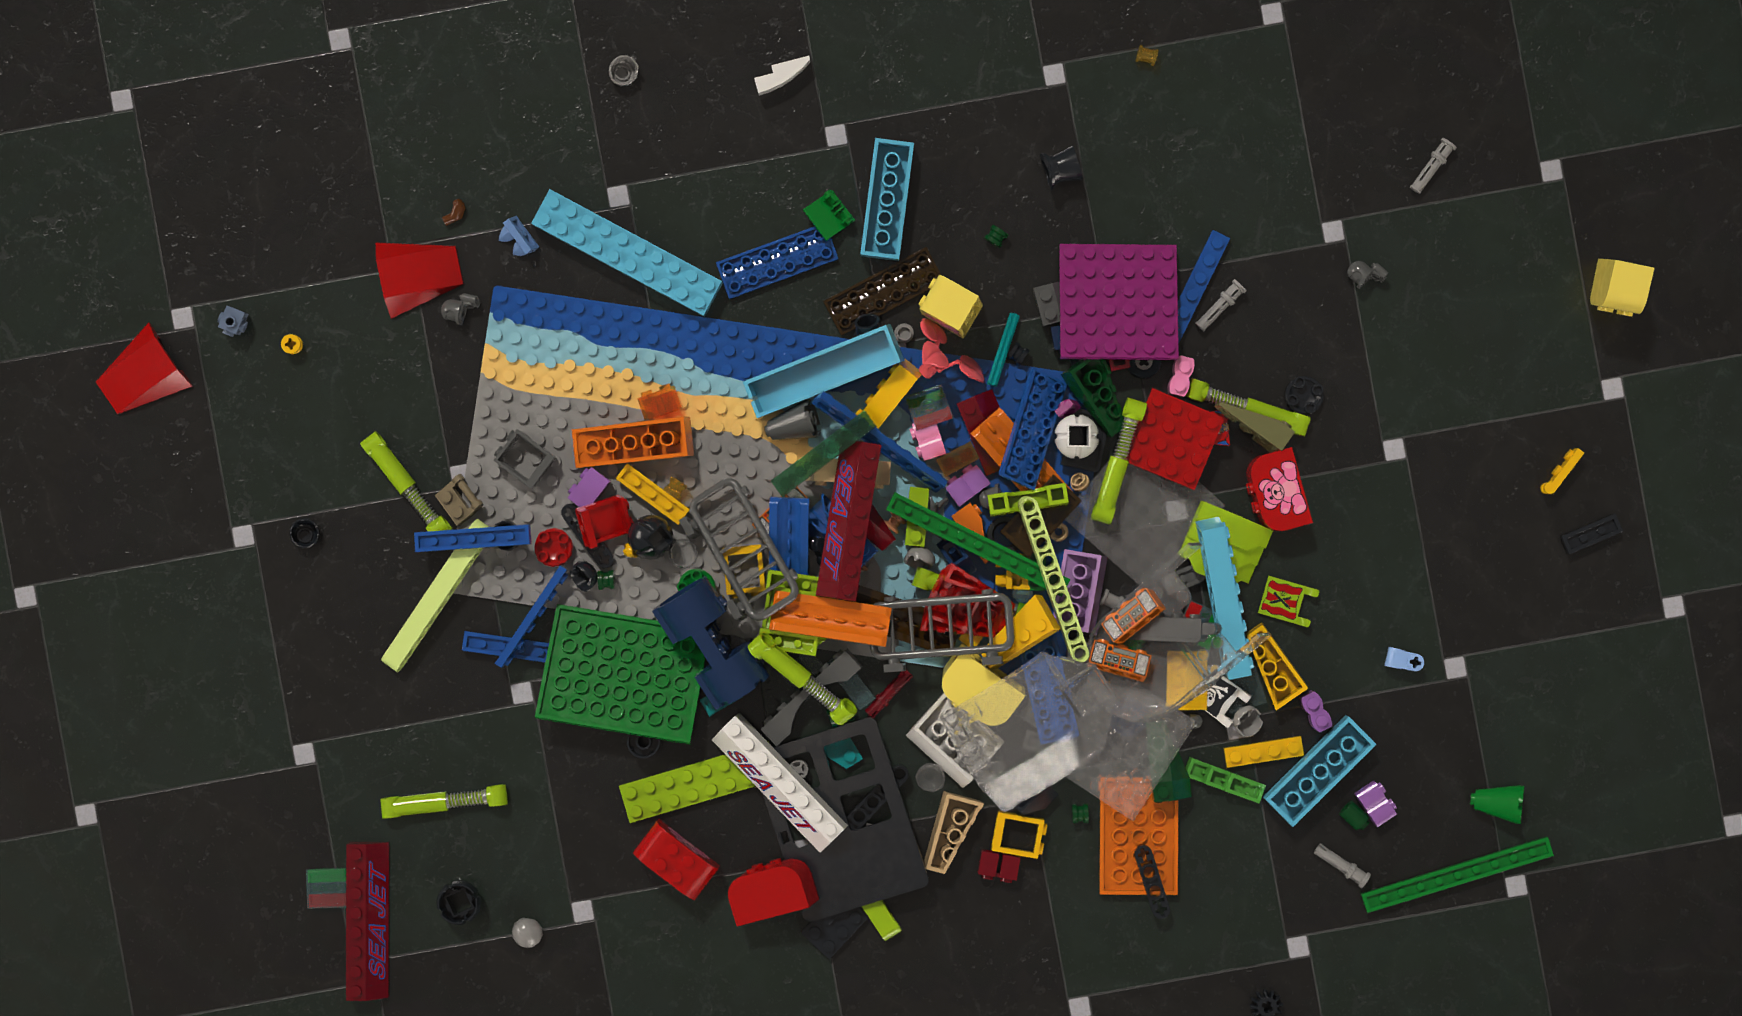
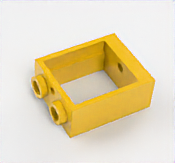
M762 544L732 547L723 553V556L729 565V555L753 553L762 547ZM763 551L757 554L759 571L764 568ZM765 572L759 575L760 587L742 588L744 593H751V596H756L766 590ZM725 575L727 595H731V598H738Z
M998 810L991 850L1038 859V855H1042L1044 848L1041 838L1042 835H1046L1047 824L1044 823V818ZM1005 818L1038 824L1033 852L1001 846Z

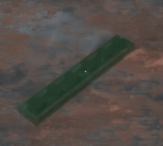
M866 410L862 411L771 480L772 484L782 497L786 496L876 428L877 425Z

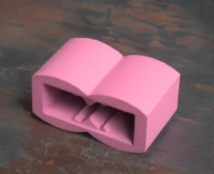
M1180 355L1178 360L1174 361L1172 367L1173 376L1169 380L1167 387L1169 395L1182 398L1187 394L1190 385L1189 377L1194 370L1193 358Z
M915 423L912 424L913 428L909 430L912 439H917L919 447H916L919 459L923 458L924 461L946 454L937 424L918 430Z

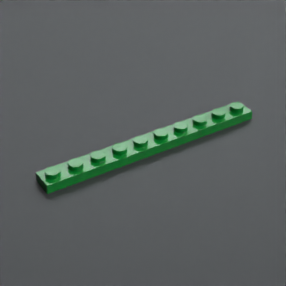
M894 492L886 510L1046 589L1037 562ZM1056 574L1051 575L1049 578V583L1055 584L1058 581ZM1063 576L1067 587L1070 579Z
M1546 836L1361 893L1366 912L1370 913L1552 857L1554 854L1549 838Z

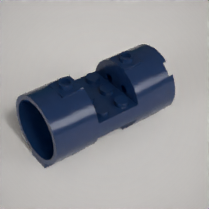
M704 576L670 596L655 607L652 612L673 644L692 636L709 665L698 672L694 678L714 709L717 710L725 706L724 703L726 701L728 704H731L755 689L759 684L758 682H764L769 677V674L761 661L749 652L748 645L750 642L743 643L731 650V643L726 636L722 637L719 632L721 628L716 619L727 611V600L723 595L720 596L714 590L707 577Z

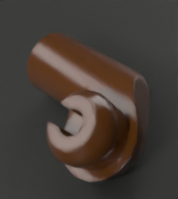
M461 199L454 200L452 212L442 217L446 226L462 219L465 204Z

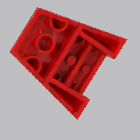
M375 243L376 262L382 292L391 319L463 285L456 246Z
M150 322L147 323L96 381L117 414L193 387L182 370L177 368L160 343V337Z
M950 563L941 570L928 598L982 594L981 590L992 588L957 565ZM990 601L993 638L1006 625L1005 608L1001 601ZM1011 601L1012 609H1014L1015 603ZM986 602L971 603L973 635L989 637ZM967 603L951 604L953 632L961 635L969 634ZM947 605L932 606L933 630L940 633L949 632ZM928 606L924 608L920 631L929 630Z

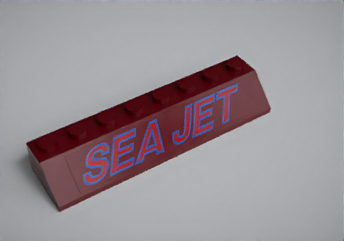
M841 440L816 596L856 601L881 445Z
M349 842L346 844V1001H368L389 998V842Z

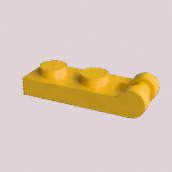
M1579 448L1570 449L1563 457L1565 461L1562 465H1557L1552 471L1553 477L1550 481L1541 485V492L1544 494L1554 493L1584 452Z

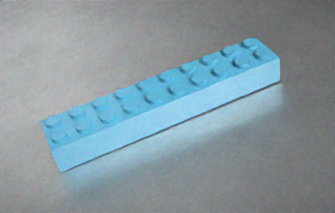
M549 189L531 223L535 227L704 317L723 284L721 280L551 189Z

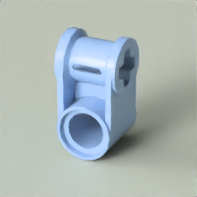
M1388 647L1384 666L1419 671L1424 666V659L1419 654ZM1416 657V660L1419 661V664L1415 665L1413 668V664L1410 663V660H1414V658Z

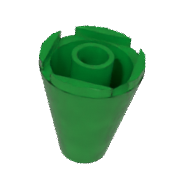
M1516 785L1477 789L1475 793H1471L1470 805H1474L1475 810L1515 824H1521L1524 786Z

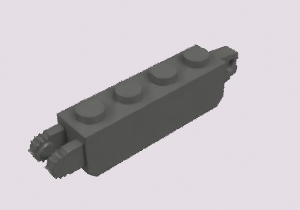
M1160 613L1131 636L1130 639L1198 643L1205 642L1208 639V635L1221 633L1222 627L1219 623L1208 622V618H1202V614H1190L1189 618L1183 617L1182 613H1171V617H1165V613Z

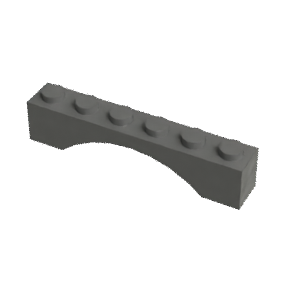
M848 648L844 652L840 649L833 656L834 661L830 665L826 662L818 670L820 674L815 680L823 686L835 682L848 681L863 665ZM797 689L790 696L792 700L788 704L783 702L776 709L778 713L774 717L769 715L762 722L764 726L761 728V731L775 746H778L793 731L797 712L803 701L810 695L808 694L809 691L806 692V689L802 691Z

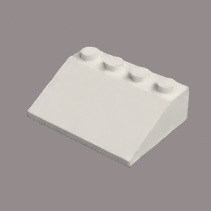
M943 693L910 729L906 736L964 788L975 778L1005 741L980 720L975 721L970 718L966 710L963 708L959 710L951 704L952 701Z

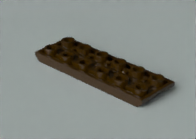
M927 247L823 302L842 336L855 329L854 322L859 316L875 314L879 317L930 290L928 287L933 278L937 279L941 274Z
M858 585L855 602L873 605L878 602H884V597L893 596ZM912 607L915 646L929 650L931 649L929 630L920 631L925 607ZM908 608L893 609L895 639L911 644ZM889 624V630H888V637H891V635H890V624ZM933 630L935 649L950 648L949 632L940 633ZM953 632L954 647L958 637L956 632Z

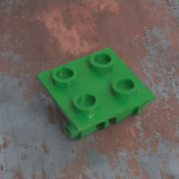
M830 189L822 197L803 209L804 213L826 241L855 221L853 215L846 209V206L839 200L835 192Z

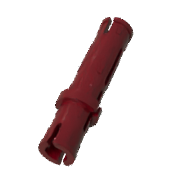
M907 670L901 671L884 691L875 696L876 699L865 711L875 718L885 706L889 705L888 702L905 686L913 675Z

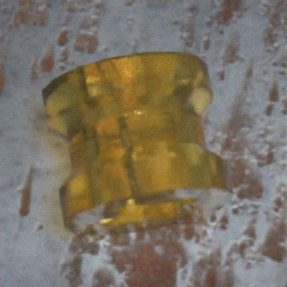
M671 476L669 479L670 483L663 490L680 499L682 491L686 490L688 486Z

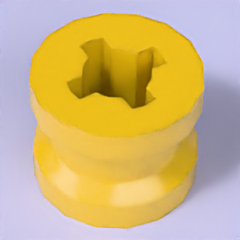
M288 334L282 338L281 347L286 353L297 354L302 350L303 342L300 337Z

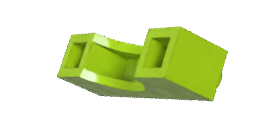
M1066 483L1048 485L1035 490L987 495L990 517L1020 512L1018 501L1023 496L1034 498L1040 509L1068 505L1069 503ZM1025 501L1023 505L1024 510L1027 511L1032 508V501Z

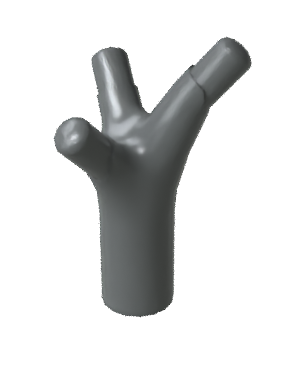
M929 497L930 510L938 513L942 505L948 501V498L946 497L940 502L934 503L933 498Z

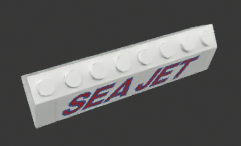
M740 713L735 715L712 739L726 756L819 852L824 850L848 826Z

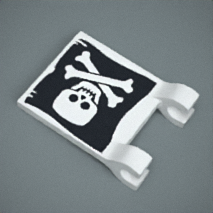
M1209 665L1207 710L1205 711L1229 728L1233 720L1225 715L1227 710L1237 697L1248 703L1252 696Z

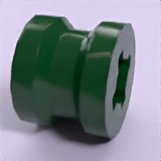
M992 225L990 227L991 231L985 235L984 239L994 246L1001 248L1002 241L1008 237V234L997 226Z
M609 570L608 572L598 571V589H615L614 570Z
M1072 804L1073 824L1079 821L1089 823L1088 804H1083L1082 806Z

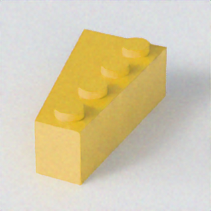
M904 359L905 361H902L899 365H893L888 372L891 374L887 380L882 379L876 387L879 389L875 395L871 393L865 401L867 406L863 410L859 409L855 413L856 415L863 417L873 427L878 429L881 427L890 413L913 387V384L921 377L919 369L908 360Z
M1034 595L1013 617L1014 643L1007 651L998 652V656H1003L1004 664L1061 630L1042 595ZM1006 625L993 638V645L1006 642ZM986 653L981 654L982 657H986ZM1004 664L987 665V666L989 667V669H998L999 667L1003 666Z
M1262 622L1246 633L1276 710L1308 689L1303 678Z

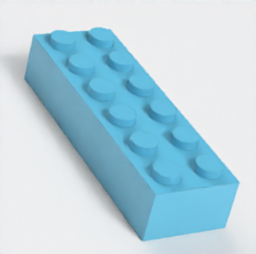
M875 138L860 253L862 257L899 261L914 143Z
M1345 715L1263 798L1294 827L1376 743L1349 716Z

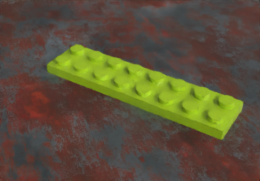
M724 754L619 785L629 822L633 823L748 789L755 785Z

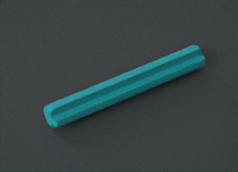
M1009 314L987 384L992 387H996L1019 320L1018 314Z

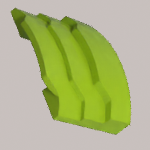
M1200 501L1178 555L1188 558L1194 572L1205 576L1195 521L1219 517L1229 529L1230 538L1227 540L1233 550L1234 557L1230 558L1232 563L1235 564L1237 576H1234L1236 583L1243 581L1249 584L1254 569L1258 565L1264 548L1266 549L1273 530L1207 502Z
M768 570L766 589L784 578L781 571ZM798 574L799 578L795 580L799 588L798 594L816 596L818 577ZM787 581L767 593L764 611L773 605L775 591L791 592ZM771 616L763 620L762 627L760 628V633H768L778 647L785 652L816 656L818 645L828 639L769 630Z

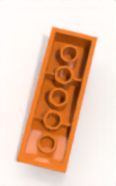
M690 417L572 429L576 468L694 456Z

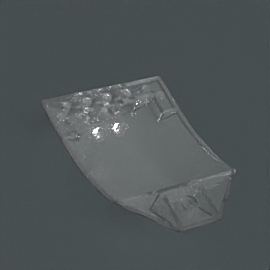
M1041 651L1005 678L940 716L958 756L981 790L1003 812L1010 810L1058 782L1105 748L1117 696L1096 664L1089 662L1087 664L1063 656H1053Z

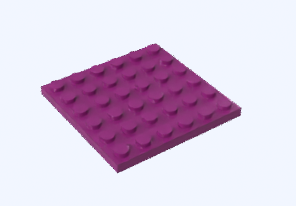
M1059 244L1060 359L1178 360L1176 245Z

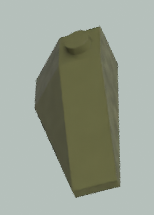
M1224 402L1216 403L1214 406L1232 422H1239V428L1243 432L1253 434L1252 439L1268 452L1282 451L1295 433L1291 429L1292 426L1286 421L1270 418Z

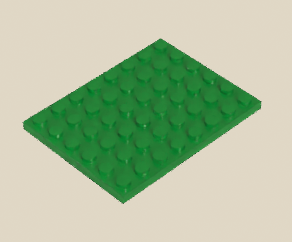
M557 604L535 718L690 744L700 692V685L694 677L704 669L706 658L692 636L673 644L660 623L656 620Z

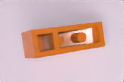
M969 503L951 516L954 522L984 536L982 518L979 516L982 512L976 504L972 506ZM980 557L984 564L988 562V560Z

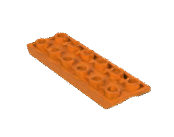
M1000 407L970 433L999 467L1001 466L1014 425ZM1045 459L1035 489L1041 488L1053 474L1062 483H1065ZM1013 482V484L1019 489V491L1031 490L1016 482Z
M775 591L773 605L787 597L790 592ZM798 594L792 603L771 615L769 630L886 647L892 608Z

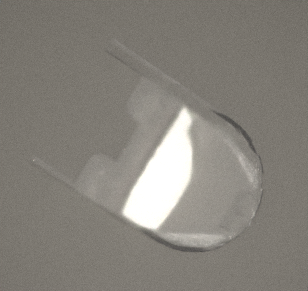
M1200 542L1185 545L1095 625L1089 635L1090 639L1087 645L1089 654L1094 640L1104 639L1109 641V644L1117 646V643L1112 641L1101 623L1105 621L1106 616L1110 613L1118 611L1122 603L1134 598L1135 593L1142 588H1149L1156 593L1166 608L1161 612L1165 613V617H1171V613L1183 614L1181 609L1190 602L1191 593L1177 575L1176 568L1202 546ZM1269 632L1259 633L1237 652L1220 633L1210 635L1205 642L1198 643L1131 640L1129 638L1122 645L1127 646L1130 650L1136 651L1140 649L1146 651L1148 655H1152L1144 682L1086 667L1088 659L1084 662L1087 675L1085 678L1094 698L1110 714L1130 722L1155 721L1173 713L1206 692L1271 635Z

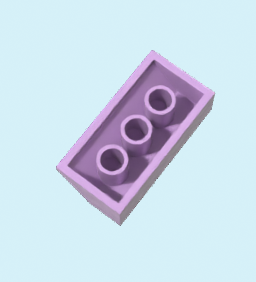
M1064 549L1061 572L1063 576L1070 579L1067 589L1081 630L1086 633H1095L1108 557ZM1064 594L1062 597L1056 595L1057 603H1060L1064 600ZM1069 611L1062 614L1063 621H1067L1071 617Z

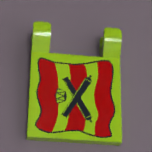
M1268 576L1258 613L1309 627L1311 621L1298 617L1304 594L1318 597L1319 590Z

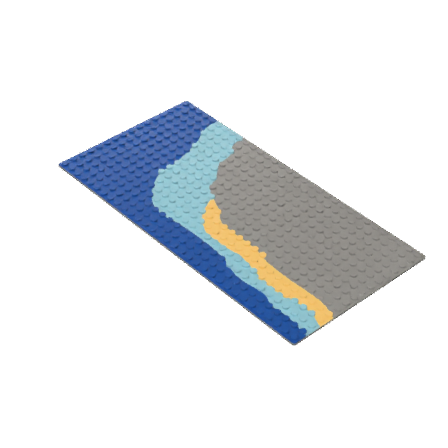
M495 286L492 294L464 480L476 498L480 499L484 505L462 525L457 526V529H469L476 519H479L489 527H494L495 524L501 521H511L516 525L529 524L531 527L532 544L519 545L511 551L501 550L498 547H484L454 591V594L534 605L559 568V566L551 567L538 561L534 545L540 532L557 528L569 535L572 540L573 550L568 561L561 565L568 570L566 573L568 577L563 585L559 583L555 589L558 591L552 601H547L545 604L546 608L556 609L557 604L658 621L652 612L653 609L678 592L677 584L681 576L690 569H701L709 573L715 581L716 592L720 596L723 595L727 601L734 599L739 602V598H731V595H727L725 574L701 531L698 529L700 536L695 539L688 537L681 523L677 525L616 479L627 463L593 467L611 481L597 501L615 495L626 498L629 503L628 514L634 523H637V519L642 516H660L671 526L674 541L670 550L665 551V555L658 559L649 560L640 556L630 558L623 553L624 545L628 543V534H624L603 541L614 556V563L610 567L602 568L595 562L561 515L564 505H576L568 499L570 495L568 491L574 483L578 485L581 481L580 475L586 468H591H576L572 429L690 417L694 456L632 462L628 464L689 509L692 500L721 480L732 478L737 480L741 487L746 486L749 489L751 496L748 499L759 517L769 508L770 497H780L793 483L810 498V510L821 499L822 493L831 501L834 482H827L826 486L815 485V481H805L806 458L838 459L841 440L865 441L816 406L820 425H817V431L821 430L819 437L772 440L765 432L767 421L800 402L757 418L751 402L758 400V397H748L743 381L849 339ZM900 347L903 358L919 369L922 365V350ZM945 354L949 363L955 360H960L961 357L958 355ZM972 358L978 363L983 372L984 383L965 375L960 370L959 364L944 369L941 373L937 371L930 379L921 375L897 407L890 413L879 430L919 459L916 447H919L917 439H912L909 430L913 428L914 419L949 408L952 418L936 423L946 454L924 461L923 458L919 460L925 462L935 472L940 473L946 480H950L954 476L958 479L963 475L962 470L970 464L973 467L977 465L986 476L956 404L992 389L999 407L1014 423L1031 370L1036 368L1065 382L1061 376L1063 371L1004 363L996 387H992L987 384L994 361ZM893 365L826 391V393L831 394L835 400L846 405L853 413H856L859 409L863 410L867 406L865 401L871 393L875 395L879 389L876 387L882 379L887 380L891 374L888 372ZM1067 385L1062 401L1066 399L1075 400L1081 406L1080 409L1087 410ZM942 389L945 399L910 411L907 403L908 400ZM656 395L664 396L665 399H662L661 402L665 412L661 413ZM816 396L808 398L811 400V402L809 403L810 405L812 404ZM930 406L937 408V410L932 411L933 408ZM924 408L931 410V412L926 413L927 410ZM915 411H917V413L920 412L921 415L917 416ZM1057 415L1044 459L1073 493L1082 500L1077 508L1062 522L1068 528L1067 538L1060 542L1050 538L1061 569L1064 549L1082 552L1094 472L1060 465L1062 453L1055 444V439L1057 438L1055 429L1063 418ZM517 429L522 431L556 457L534 489L528 487L493 461L496 458L494 456L495 452L500 446H505L508 442L506 437L512 430L514 432ZM519 437L503 460L529 479L545 458V455ZM880 453L879 461L891 462L890 485H884V489L874 488L872 504L882 519L888 521L892 515L886 508L894 492L909 499L910 487H928ZM999 471L986 476L990 484L985 488L995 487V484L999 483L1002 493L1019 492V489L1011 480L999 476ZM1076 473L1086 474L1090 479L1089 486L1080 492L1074 491L1071 487V477ZM947 484L936 493L929 488V497L933 498L934 503L940 502L946 497L948 498V501L942 505L938 514L952 521L954 520L951 516L969 503L972 506L976 504L982 512L979 516L982 518L984 537L986 538L987 529L991 522L1000 517L1013 518L1017 514L1011 513L990 517L989 509L983 508L979 502L980 492L958 507L945 489L948 486ZM726 486L701 502L697 508L701 518L735 497L737 494L734 488ZM462 492V498L470 508L472 504ZM737 499L706 519L704 523L712 534L745 513L746 509L740 499ZM928 499V509H930L929 499ZM568 507L565 515L567 517L571 516L574 521H571L573 525L578 519L573 514L575 509ZM689 511L686 517L693 519ZM749 515L713 537L720 551L755 529ZM1004 523L996 527L994 539L998 544L1007 547L1012 545V543L1000 532L1006 525ZM578 524L577 527H576V529H577V531H578L579 533H581L580 527H579V524ZM900 524L897 528L898 534L890 530L896 540L886 550L882 551L876 547L878 552L865 564L868 571L862 570L860 573L859 585L902 600L928 598L931 591L911 585L917 569L906 565L903 560L907 551L914 546L905 545L906 524ZM1057 528L1055 530V534L1057 536H1060L1062 534V530L1060 528ZM656 530L648 540L655 546L662 539V535ZM926 530L924 547L933 553L935 563L930 569H928V565H925L923 568L940 574L941 570L949 565L936 545L942 539ZM757 531L734 547L758 544L764 546L765 542ZM604 547L594 553L595 556L600 554L602 557L601 563L609 564L608 559L610 556H605L601 552L605 550ZM768 548L763 550L764 568L769 565ZM809 548V575L819 577L820 566L816 561L817 557L815 552ZM963 548L977 569L971 574L973 577L996 592L1005 594L1016 604L1019 602L1026 604L1034 595H1042L1053 614L1054 610L1047 589L1045 591L1018 590L996 586L995 575H1006V569L996 567V564L990 561L984 564L978 555ZM1019 549L1014 551L1017 553H1022ZM751 553L729 555V567ZM757 555L732 570L738 583L743 582L759 571ZM1046 556V566H1048L1052 561L1051 556ZM578 561H587L594 566L597 573L598 571L608 572L609 570H614L615 589L604 588L599 590L597 580L596 585L587 592L581 591L572 580L570 570L573 569L572 566ZM768 570L765 572V581H766V584H767ZM759 576L741 588L760 587ZM745 593L748 600L755 597L751 596V593ZM767 594L751 603L755 612L761 613L764 611ZM745 612L747 618L741 622L734 618L729 621H724L720 618L716 619L721 628L719 631L721 634L736 635L755 639L759 635L763 620L756 621L751 619L747 612ZM1059 630L1055 634L1063 667L1065 668L1067 647L1061 630ZM958 634L954 648L959 647L962 643L958 640L961 634ZM887 636L886 647L878 646L880 652H892L891 637ZM983 637L977 646L987 645L989 637ZM830 639L822 642L817 648L836 652L840 649L844 652L848 648L852 654L874 657L868 644ZM895 639L896 652L911 651V644ZM915 646V650H927V649H924V648ZM1020 655L998 668L1011 678L1026 680ZM951 657L901 659L900 661L944 668Z

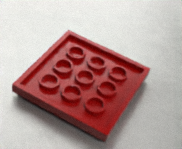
M1152 388L1146 401L1147 407L1143 420L1138 422L1136 430H1134L1136 433H1133L1134 437L1132 436L1133 440L1131 441L1133 443H1130L1131 447L1129 446L1130 450L1128 451L1130 453H1127V461L1136 467L1195 490L1225 418Z

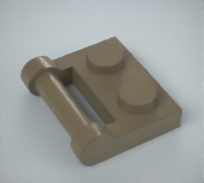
M462 474L456 475L449 484L435 495L456 526L462 525L484 505L465 483V478ZM457 486H459L472 504L470 508L455 489Z

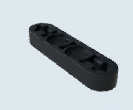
M566 504L561 510V515L584 546L582 534L576 529L579 524L578 520L572 525L571 521H574L571 516L567 517L565 515L568 507L570 509L578 507L574 504ZM600 542L597 549H590L584 546L600 567L608 568L614 563V556L604 542ZM604 547L605 550L601 552L605 556H610L608 559L609 564L601 563L602 557L600 554L595 556L594 553Z
M1142 844L1135 848L1134 856L1151 910L1155 917L1164 919L1169 915L1170 907L1150 847ZM1143 848L1145 851H1148L1146 858L1147 861L1152 860V863L1140 865V863H1144L1143 858L1138 856L1141 853L1140 849ZM1147 867H1152L1155 871L1154 875L1150 878L1144 876V869ZM1152 886L1160 887L1159 895H1150L1149 890ZM1163 897L1164 900H1160V903L1166 909L1163 910L1164 914L1161 915L1155 911L1158 909L1157 902L1152 903V900H1159Z

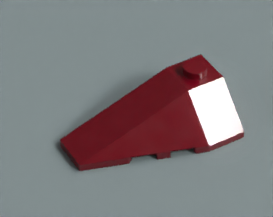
M991 389L956 404L986 476L999 471L1000 467L970 433L999 408V404Z

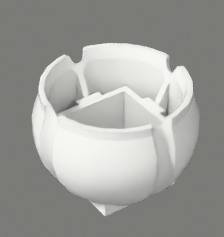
M1074 414L1065 417L1055 429V434L1057 435L1055 444L1058 450L1069 458L1074 459L1075 456H1078L1079 459L1087 457L1093 453L1099 443V439H1097L1099 430L1096 424L1089 417L1081 414L1078 417ZM1069 427H1087V445H1069Z

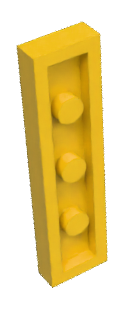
M628 463L616 477L619 482L677 525L680 524L679 520L690 511L688 507Z
M1301 736L1223 748L1227 768L1304 756Z

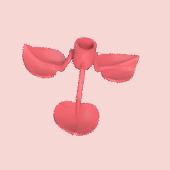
M922 318L920 322L921 330L931 341H926L922 348V365L919 367L921 375L930 379L937 371L941 373L944 369L959 364L960 370L965 375L984 383L983 372L978 363L971 357L962 355L960 360L949 363L945 354L939 349L940 343H947L945 331L932 320Z

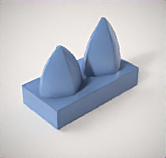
M517 216L508 218L503 222L504 227L500 232L499 241L508 242L515 239L513 255H526L539 248Z

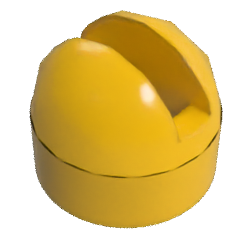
M629 543L624 545L623 553L625 556L630 558L638 557L629 546Z

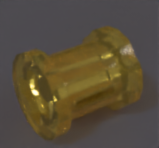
M1139 45L1135 62L1143 61L1155 66L1159 50H1152Z

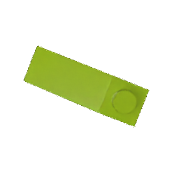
M910 487L909 499L928 508L929 488ZM907 520L905 545L924 547L926 529Z

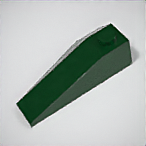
M1083 359L1063 372L1061 376L1073 394L1111 438L1123 429L1121 426H1124L1122 424L1124 423V417L1122 416L1121 406L1116 398V388L1111 380L1110 367L1105 359Z
M1145 722L1152 800L1154 802H1164L1192 797L1189 774L1166 722Z

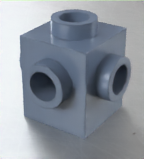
M226 306L225 311L221 312L218 317V327L223 329L222 333L231 337L234 334L240 335L247 328L248 322L246 320L249 314Z

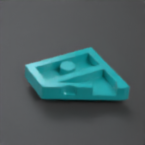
M851 738L824 747L826 756L846 769L863 759Z

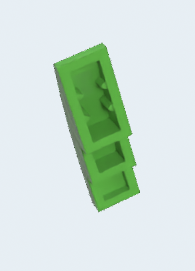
M1189 757L1185 767L1191 779L1256 803H1260L1266 787L1262 783Z

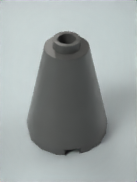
M804 400L767 421L765 426L766 435L771 437L772 440L819 437L821 430L817 431V425H820L815 406L809 404L811 400Z

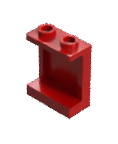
M615 495L575 509L584 546L592 549L598 547L597 543L628 534L629 528L634 522L629 517V503L626 498Z

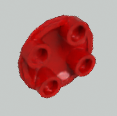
M551 528L539 533L534 548L538 561L544 565L556 567L568 561L572 554L573 545L566 532L557 528Z

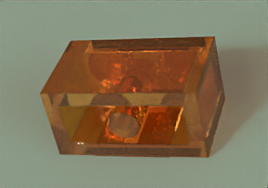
M669 383L660 386V390L652 393V390L641 393V397L637 399L645 421L683 409L676 386H671Z
M970 441L938 458L936 462L944 477L980 458Z

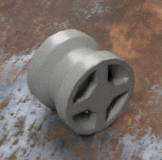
M796 759L791 762L790 766L804 778L808 773L807 763L802 759Z

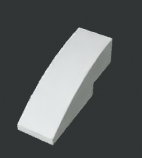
M805 56L771 65L773 73L754 78L759 96L774 91L793 80L808 66L810 57Z

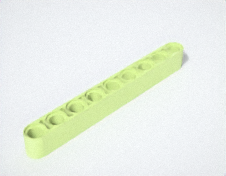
M1023 496L1018 501V508L1061 628L1068 653L1074 661L1083 663L1089 657V650L1039 505L1034 498ZM1031 500L1032 508L1027 511L1024 510L1023 505L1025 501ZM1033 519H1038L1039 526L1036 529L1030 528V522ZM1043 537L1045 545L1037 547V539ZM1051 556V564L1044 566L1042 562L1044 557ZM1056 574L1058 581L1055 584H1050V576ZM1063 593L1064 600L1057 603L1055 600L1056 595ZM1069 611L1071 613L1070 619L1063 621L1062 614ZM1071 630L1077 631V636L1074 639L1068 638V633ZM1082 648L1083 655L1078 658L1075 657L1076 649Z
M476 519L469 529L486 528L489 526ZM483 548L456 549L453 551L383 655L382 662L396 672H399L404 667Z

